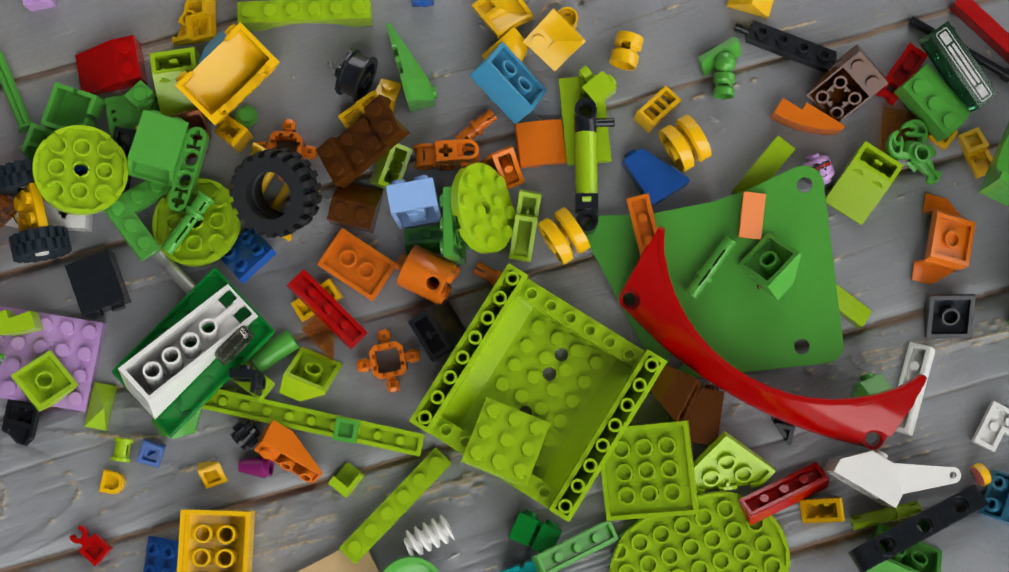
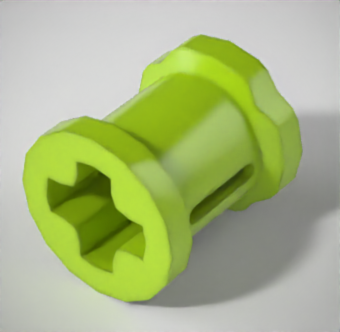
M113 437L115 445L113 456H110V460L130 463L129 455L134 439Z

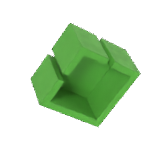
M55 82L40 124L54 131L71 125H86L97 128L98 124L94 120L100 119L105 100L97 95Z

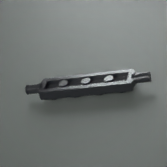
M755 20L749 27L737 22L734 31L746 35V43L824 73L837 62V51Z

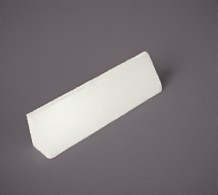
M909 342L898 386L910 381L919 374L925 375L928 380L935 354V349L932 346ZM927 380L917 396L912 409L895 432L913 436Z

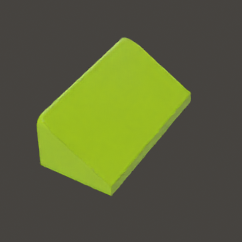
M836 284L840 316L857 329L862 328L872 311Z

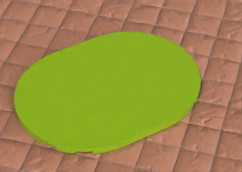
M710 491L697 495L699 514L642 518L636 521L619 539L614 548L609 566V572H789L790 552L785 534L773 515L753 525H749L738 503V499L744 497L743 495L727 491Z

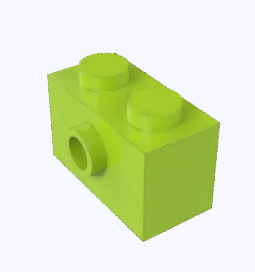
M399 143L376 162L369 183L386 190V186L391 185L392 181L402 180L407 171V165L413 149Z

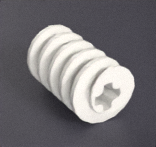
M439 515V523L432 518L431 526L429 527L423 522L421 531L414 526L413 535L406 530L404 543L410 556H415V551L421 556L424 554L423 547L430 552L432 551V543L439 548L441 546L440 539L445 544H448L449 535L453 540L455 538L448 521L442 515Z

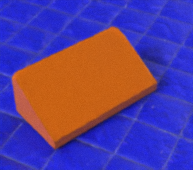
M743 191L738 231L739 238L761 240L766 194Z

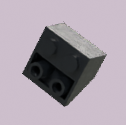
M448 301L443 302L442 305L439 304L408 321L432 362L453 351L466 331Z

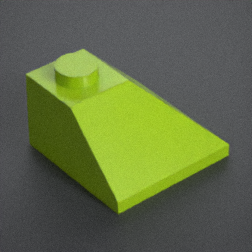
M301 347L283 374L279 393L297 401L325 395L342 368L343 363Z

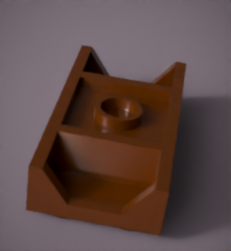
M378 95L363 108L366 112L337 138L331 136L316 149L335 185L346 188L410 134L409 130L396 119L389 107L391 103L390 98Z

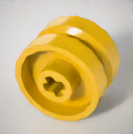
M687 114L675 121V127L669 124L658 131L665 152L675 167L682 173L694 167V160L702 162L712 156L706 136L696 121Z
M565 207L554 213L556 224L549 218H545L537 223V227L546 245L562 265L574 259L572 249L576 253L582 254L591 248L583 230Z

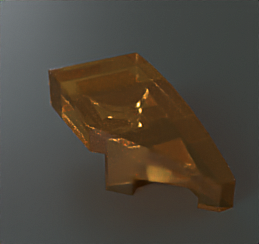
M315 316L302 330L332 360L334 358V333Z

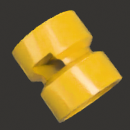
M618 31L613 44L615 48L612 49L609 64L622 70H636L639 60L637 53L641 52L644 38L634 32Z

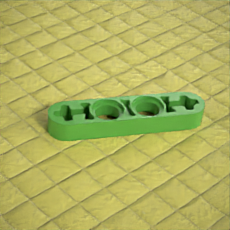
M200 127L191 128L186 135L169 194V207L178 213L186 212V206H190L209 144L208 133ZM200 133V135L203 138L202 140H198L196 144V141L193 139V137L198 136ZM190 146H193L194 148L196 146L200 149V151L190 148ZM195 153L197 155L196 163L188 165L186 161L188 155ZM184 175L191 176V183L188 186H182L180 183ZM178 189H181V190H183V191H188V193H187V194H185V193H180V192L178 191ZM181 198L184 200V204H180L178 207L175 201Z

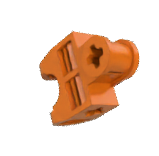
M470 139L435 141V144L421 143L413 145V151H415L416 156L415 170H431L438 168L439 171L465 168L473 163H479L480 160L479 147L475 141ZM466 152H473V153H474V154L471 155V156H465V155H464Z

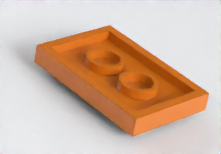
M341 228L317 265L374 302L395 271L396 263L344 228Z

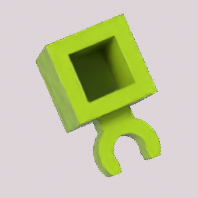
M586 65L579 70L580 73L578 75L586 83L582 86L581 94L585 98L593 100L597 107L616 93L617 83L610 74L606 75L604 71H601L594 76Z

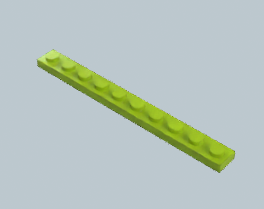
M219 389L201 407V409L264 423H270L274 420L287 428L332 438L336 417L360 421L356 443L421 457L425 434L267 399L261 402L253 396Z

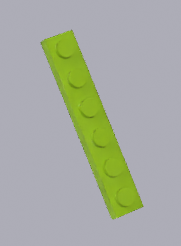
M435 447L339 549L356 565L452 463Z

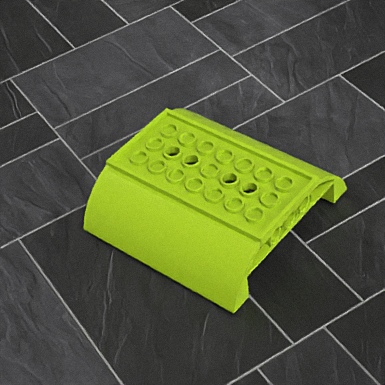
M508 263L409 422L428 434L433 435L461 454H464L486 397L517 410L523 406L530 407L532 416L550 423L549 429L527 487L524 488L509 481H504L539 502L562 519L570 522L668 361L648 349L644 351L529 280L526 273ZM565 349L568 353V358L565 361H558L555 358L556 350ZM546 368H553L556 372V377L551 381L543 377V371Z

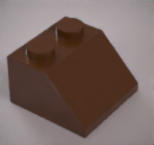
M350 183L346 188L337 186L331 200L327 220L330 224L374 233L384 190Z

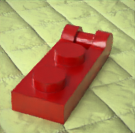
M909 43L886 75L888 84L875 95L883 97L887 100L886 103L893 106L898 97L894 92L892 93L887 90V86L891 85L895 90L918 71L928 55Z

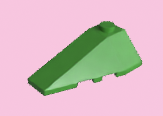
M387 23V31L410 113L436 106L434 99L438 98L435 85L430 86L426 74L393 26Z

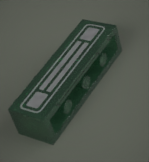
M949 21L918 40L947 85L971 112L980 109L998 95L993 83L989 81L982 67L976 62L969 48L963 43L956 29Z

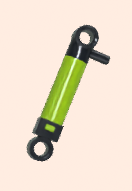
M589 98L580 99L574 109L575 213H578L576 221L585 235L594 233L598 225V215L596 214L598 213L597 127L615 126L614 118H597V106ZM582 108H588L591 114L583 116L579 111ZM585 217L592 219V226L584 227L580 222L581 219Z

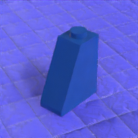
M643 148L638 151L633 149L624 155L625 159L621 165L640 194L649 193L652 207L683 189L690 182L687 176Z

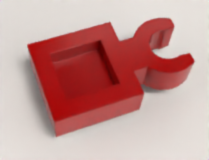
M81 525L78 529L82 532V537L78 538L73 534L70 536V540L77 544L80 543L82 547L78 551L90 563L98 566L113 547L98 533L90 536L88 528Z

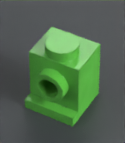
M141 80L125 94L129 103L141 114L143 110H154L159 105L154 92Z

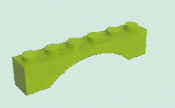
M269 0L237 2L238 24L241 22L249 31H265L279 26L303 23L337 24L349 27L373 26V4L371 0Z

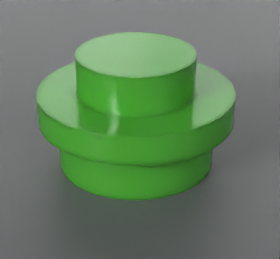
M245 105L237 110L235 119L244 127L249 128L256 124L258 114L253 107Z

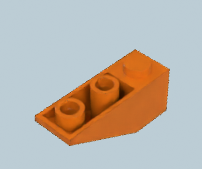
M274 420L264 428L254 451L263 458L277 463L282 469L298 475L305 482L313 484L322 476L323 472L292 430Z

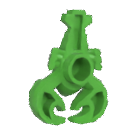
M912 119L903 123L900 130L909 128L910 131H905L904 134L915 138L916 141H904L902 136H899L896 141V137L900 132L896 130L886 139L885 148L887 154L895 160L906 159L908 161L906 165L913 172H916L918 169L927 176L925 180L927 185L937 183L942 173L941 171H935L930 159L936 156V151L933 144L926 146L928 129L925 123L918 119Z

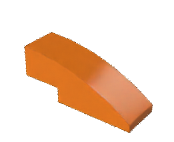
M784 98L770 116V119L784 126L811 134L838 135L845 127V125L809 103H806L801 109Z

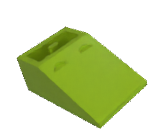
M194 47L150 53L153 82L160 113L164 116L169 117L184 110L197 108L175 86L178 83L175 79L183 71L187 73L193 71L199 63L201 57Z
M864 141L857 148L827 194L826 204L859 225H862L892 185L904 165L867 141Z

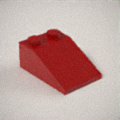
M134 35L111 39L75 55L82 91L101 95L132 88L140 80L148 85L141 43Z

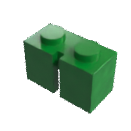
M526 509L525 512H519L508 538L525 546H530L538 552H542L557 544L562 531L558 529L559 524L549 519L543 522L537 519L538 514Z

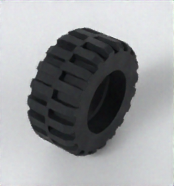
M276 147L254 153L242 160V164L238 165L235 169L237 175L231 178L230 183L233 185V188L229 189L230 197H233L234 202H231V205L239 213L236 216L240 221L244 220L246 222L244 225L249 230L256 229L255 234L260 236L266 234L268 238L284 237L304 228L305 225L313 220L312 216L316 215L319 211V207L316 205L322 201V195L318 194L322 186L321 182L317 183L316 177L319 175L316 170H311L310 166L312 164L308 159L302 160L300 153H291V150L288 148L279 149ZM267 172L279 175L289 187L291 201L288 210L284 213L271 208L263 197L262 181Z

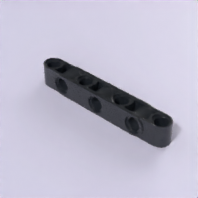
M976 484L859 545L849 551L848 554L859 572H866L988 505V502ZM917 525L921 527L922 532L917 528ZM880 544L884 546L885 552L880 548Z

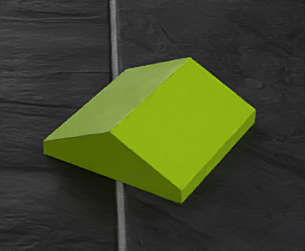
M51 350L11 375L13 381L39 412L58 403L78 386V383Z

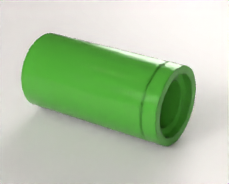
M286 329L265 343L251 357V360L257 369L263 373L300 348L290 331Z

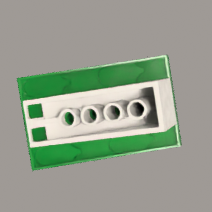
M214 267L111 372L171 438L230 379V368H238L239 365H245L270 340L275 330Z

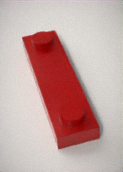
M305 269L288 283L287 287L350 350L368 333Z

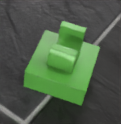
M336 417L332 440L356 444L360 421Z

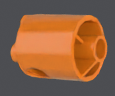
M417 244L412 248L409 255L401 253L395 265V269L400 271L397 279L398 286L435 304L441 305L450 295L452 287L449 285L452 284L453 280H456L461 270L456 263Z

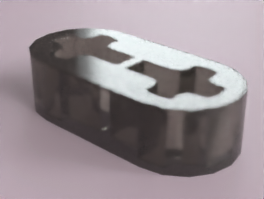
M246 325L239 327L216 350L215 357L223 365L228 364L252 341L255 334Z

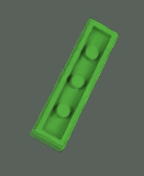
M604 520L531 558L537 572H557L619 540L612 522Z

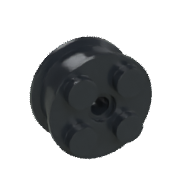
M350 49L343 64H339L335 70L334 76L337 77L336 93L338 95L347 94L352 97L354 102L366 96L376 75L377 58L374 56L368 58L361 55L360 50Z

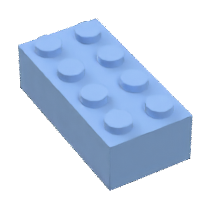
M427 175L417 176L414 178V181L409 182L395 180L391 182V185L386 186L390 212L399 229L440 221L442 214L433 177L428 178Z

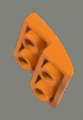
M562 119L531 121L514 125L520 168H537L543 165H564L567 163Z

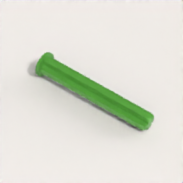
M0 51V83L18 124V132L27 133L31 120L5 57Z

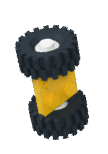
M29 158L0 165V195L15 197L14 208L18 211L19 233H14L9 237L12 258L17 263L48 261V259H56L72 252L68 229L65 226L61 227L59 225L55 227L53 225L48 226L43 199L33 179V159L29 160Z

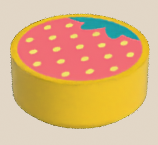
M976 463L970 466V474L979 486L984 487L991 483L990 472L983 464Z

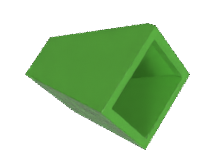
M143 110L127 158L128 175L172 187L188 133L189 123L179 117L171 118L164 116L155 110Z

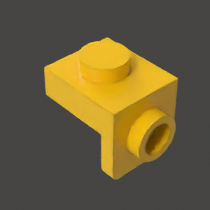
M381 78L375 92L377 95L390 98L391 103L389 107L394 114L395 104L402 90V83Z

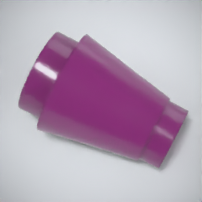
M262 456L240 459L238 470L241 473L266 478L267 476H272L274 462Z

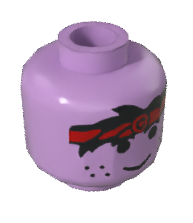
M819 153L806 157L807 161L802 166H810L816 169L821 174L824 185L830 183L835 171L829 157L826 155L820 156ZM805 178L806 181H807V183H808L809 185H812L811 180L808 179V178Z

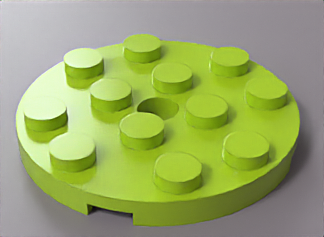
M71 125L60 128L40 143L33 158V179L40 195L51 206L68 214L92 215L104 211L120 198L126 187L128 162L123 149L109 134L95 127ZM78 165H84L88 172L85 175L79 176L75 173L74 168Z
M473 163L465 168H461L457 172L451 187L453 216L457 215L461 227L458 231L468 246L476 252L482 254L499 252L506 247L513 236L514 218L516 215L505 179L492 167L484 163Z
M191 179L181 182V185L188 186L191 183ZM198 179L192 202L195 200L199 190L215 201V204H211L204 213L203 222L198 227H193L173 255L160 248L168 258L178 264L190 267L211 264L223 257L238 238L241 221L236 216L239 214L237 209H233L231 202H234L233 197H230L229 190L223 185L210 179ZM178 189V191H179L180 193H185V194L188 193V191H183V190H181V189ZM170 192L165 198L162 197L152 220L153 236L160 247L186 214V212L178 213L169 207L168 198ZM180 198V200L175 201V204L179 207L180 204H184V200Z

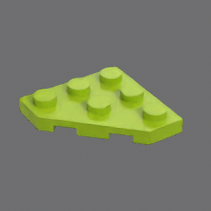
M726 431L693 462L697 494L713 489H718L719 491L736 490L739 486L750 485L751 488L760 487L776 472L772 464Z

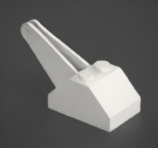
M871 449L868 451H857L829 458L823 469L826 473L882 506L894 508L897 507L903 496L902 494L954 484L961 479V472L956 467L893 463L887 459V454L877 449L875 451Z

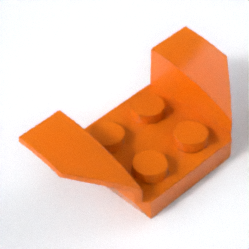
M925 193L922 213L932 215L925 259L914 260L911 280L932 285L954 271L969 267L976 223L962 217L947 198Z

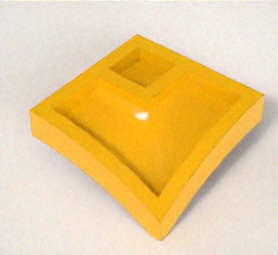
M477 0L471 5L474 12L498 39L513 27L517 28L534 19V15L523 0Z
M552 8L526 36L523 42L550 68L556 71L586 40L559 12Z

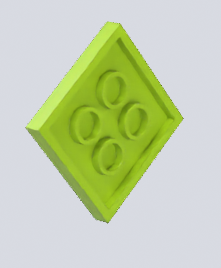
M486 397L461 462L526 488L550 423Z

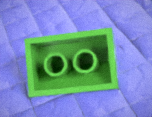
M928 62L894 91L913 115L925 123L928 132L937 142L949 137L972 113Z
M883 524L876 525L871 539L891 528ZM919 542L866 572H941L942 551L924 542ZM880 544V548L885 552L884 546Z

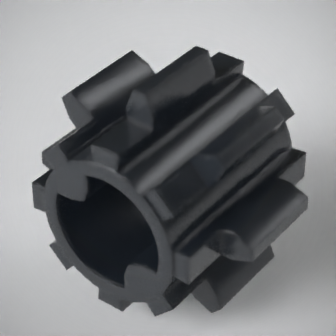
M248 419L244 422L239 421L232 427L234 431L230 434L232 439L243 450L247 447L252 448L258 442V437L261 435L257 427Z

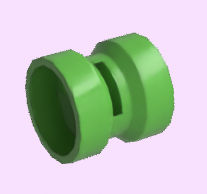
M731 72L714 73L713 82L715 87L712 90V97L716 99L734 98L735 90L733 89V84L735 83L736 75Z

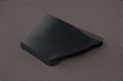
M8 399L1 430L7 433L17 444L28 446L35 439L41 411L39 412L31 403Z

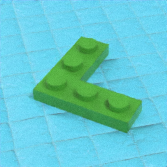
M147 180L123 193L113 205L104 210L106 216L141 262L160 251L161 247L136 214L160 201L162 197L165 198L171 191L169 186Z

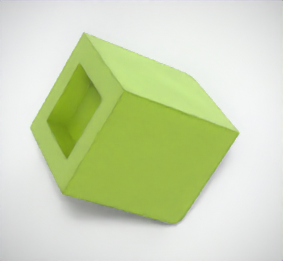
M347 462L339 473L332 477L328 484L347 498L366 475L350 462Z

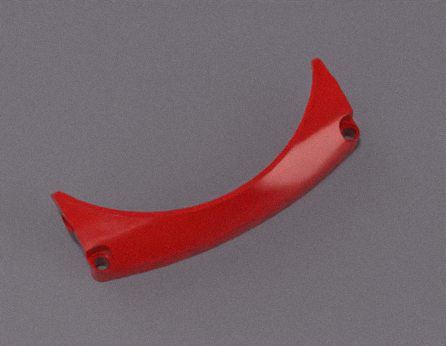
M658 227L619 296V303L659 344L700 376L735 398L801 429L871 450L880 448L887 436L891 437L905 416L912 409L917 396L927 380L925 375L919 374L898 387L879 393L849 398H820L789 393L747 376L716 353L700 336L686 316L675 294L668 272L664 246L665 228ZM626 293H633L635 295L636 302L633 305L624 303L623 297ZM875 432L877 434L876 441L873 443L866 442L867 434Z

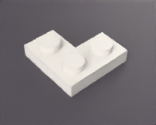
M991 401L971 442L990 452H995L1003 435L1009 436V408Z

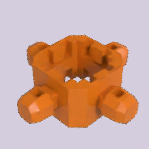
M285 119L282 125L283 131L273 132L269 136L268 143L266 141L257 142L264 148L270 149L276 148L279 141L282 142V140L296 141L298 143L297 152L302 155V160L305 157L308 160L318 158L317 148L309 145L306 147L302 137L295 133L296 123L292 119ZM277 175L279 181L285 182L279 175Z
M388 329L378 330V342L381 344L373 345L369 351L370 360L364 358L356 362L357 369L362 373L370 372V369H372L374 376L380 380L387 379L386 386L390 393L398 392L400 390V380H397V377L406 374L408 371L407 362L415 363L421 360L420 351L411 349L405 353V348L396 341L390 342L392 338ZM397 349L401 369L380 373L377 352Z

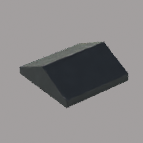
M929 295L924 309L925 338H971L976 295Z

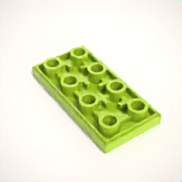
M580 76L558 79L567 166H575V105L580 99L585 98L581 94V89L586 83ZM606 102L597 107V118H607ZM582 108L579 111L583 116L591 114L588 108ZM597 127V164L610 163L612 159L608 127Z

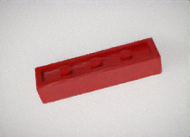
M957 0L949 9L1009 64V33L973 0Z
M814 462L738 499V503L749 525H753L826 489L830 479L820 465Z

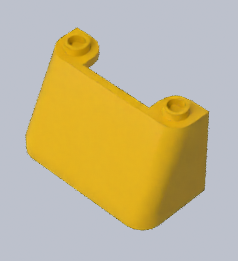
M241 22L237 26L233 23L224 32L227 35L224 41L193 71L188 73L183 71L175 79L178 82L175 86L215 126L219 125L279 66V61Z

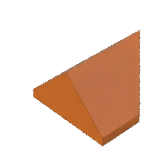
M512 145L491 153L479 162L489 165L505 179L507 189L525 183Z

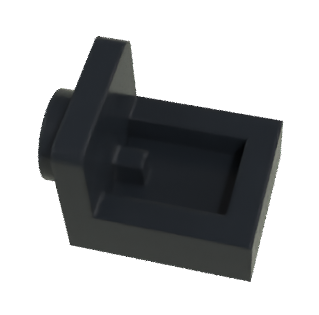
M239 365L238 368H230L229 377L236 382H251L250 392L256 396L262 395V390L266 386V378L261 371L252 369L253 367L249 365Z

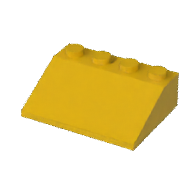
M181 509L177 572H252L256 510Z

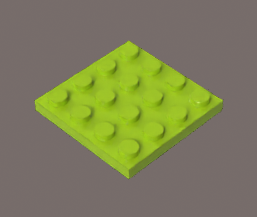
M689 421L628 426L601 469L606 520L615 521L699 514Z

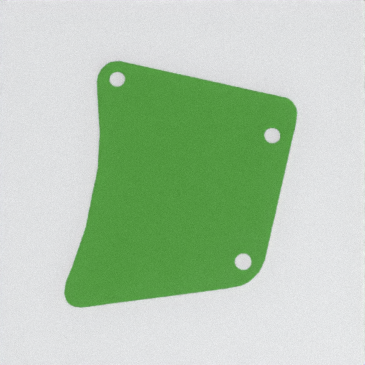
M810 166L794 167L745 190L746 192L766 194L761 239L770 232L801 254L794 284L779 300H776L762 288L758 289L757 284L738 266L743 258L760 241L759 239L738 237L743 191L713 202L654 213L657 229L659 226L665 228V257L675 294L696 331L729 364L741 372L824 364L833 362L840 357L844 344L824 180L816 169ZM803 177L810 179L812 182L811 190L806 193H802L797 189V182ZM630 215L598 216V225L595 232L586 235L592 252L619 301V296L637 265L640 253ZM592 219L588 220L584 227L592 226ZM726 235L737 244L712 276V282L710 284L707 283L698 295V298L695 299L685 292V289L688 288L696 277V271L701 270ZM626 293L623 301L627 305H633L636 302V297L633 293ZM623 308L645 351L648 349L669 361V357L672 354L659 344ZM799 339L807 340L810 345L809 351L805 354H799L794 349V344ZM684 363L680 368H675L695 378L702 377Z

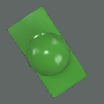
M734 36L699 56L697 59L700 73L705 77L716 70L719 72H731L734 70L736 58L742 55L739 39Z

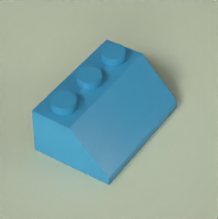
M503 42L469 75L475 84L482 88L490 100L496 103L505 116L511 119L514 124L533 111L547 92V89Z

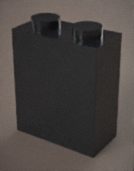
M105 250L65 265L82 316L91 318V320L98 319L104 316V312L110 310L113 312L126 308L125 304L131 303L113 252Z

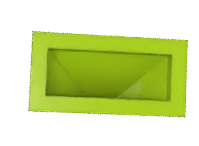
M94 382L84 427L108 430L117 386Z

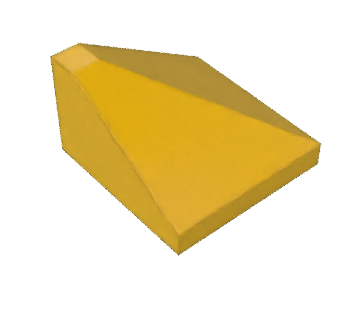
M219 461L198 463L197 472L206 489L228 481Z

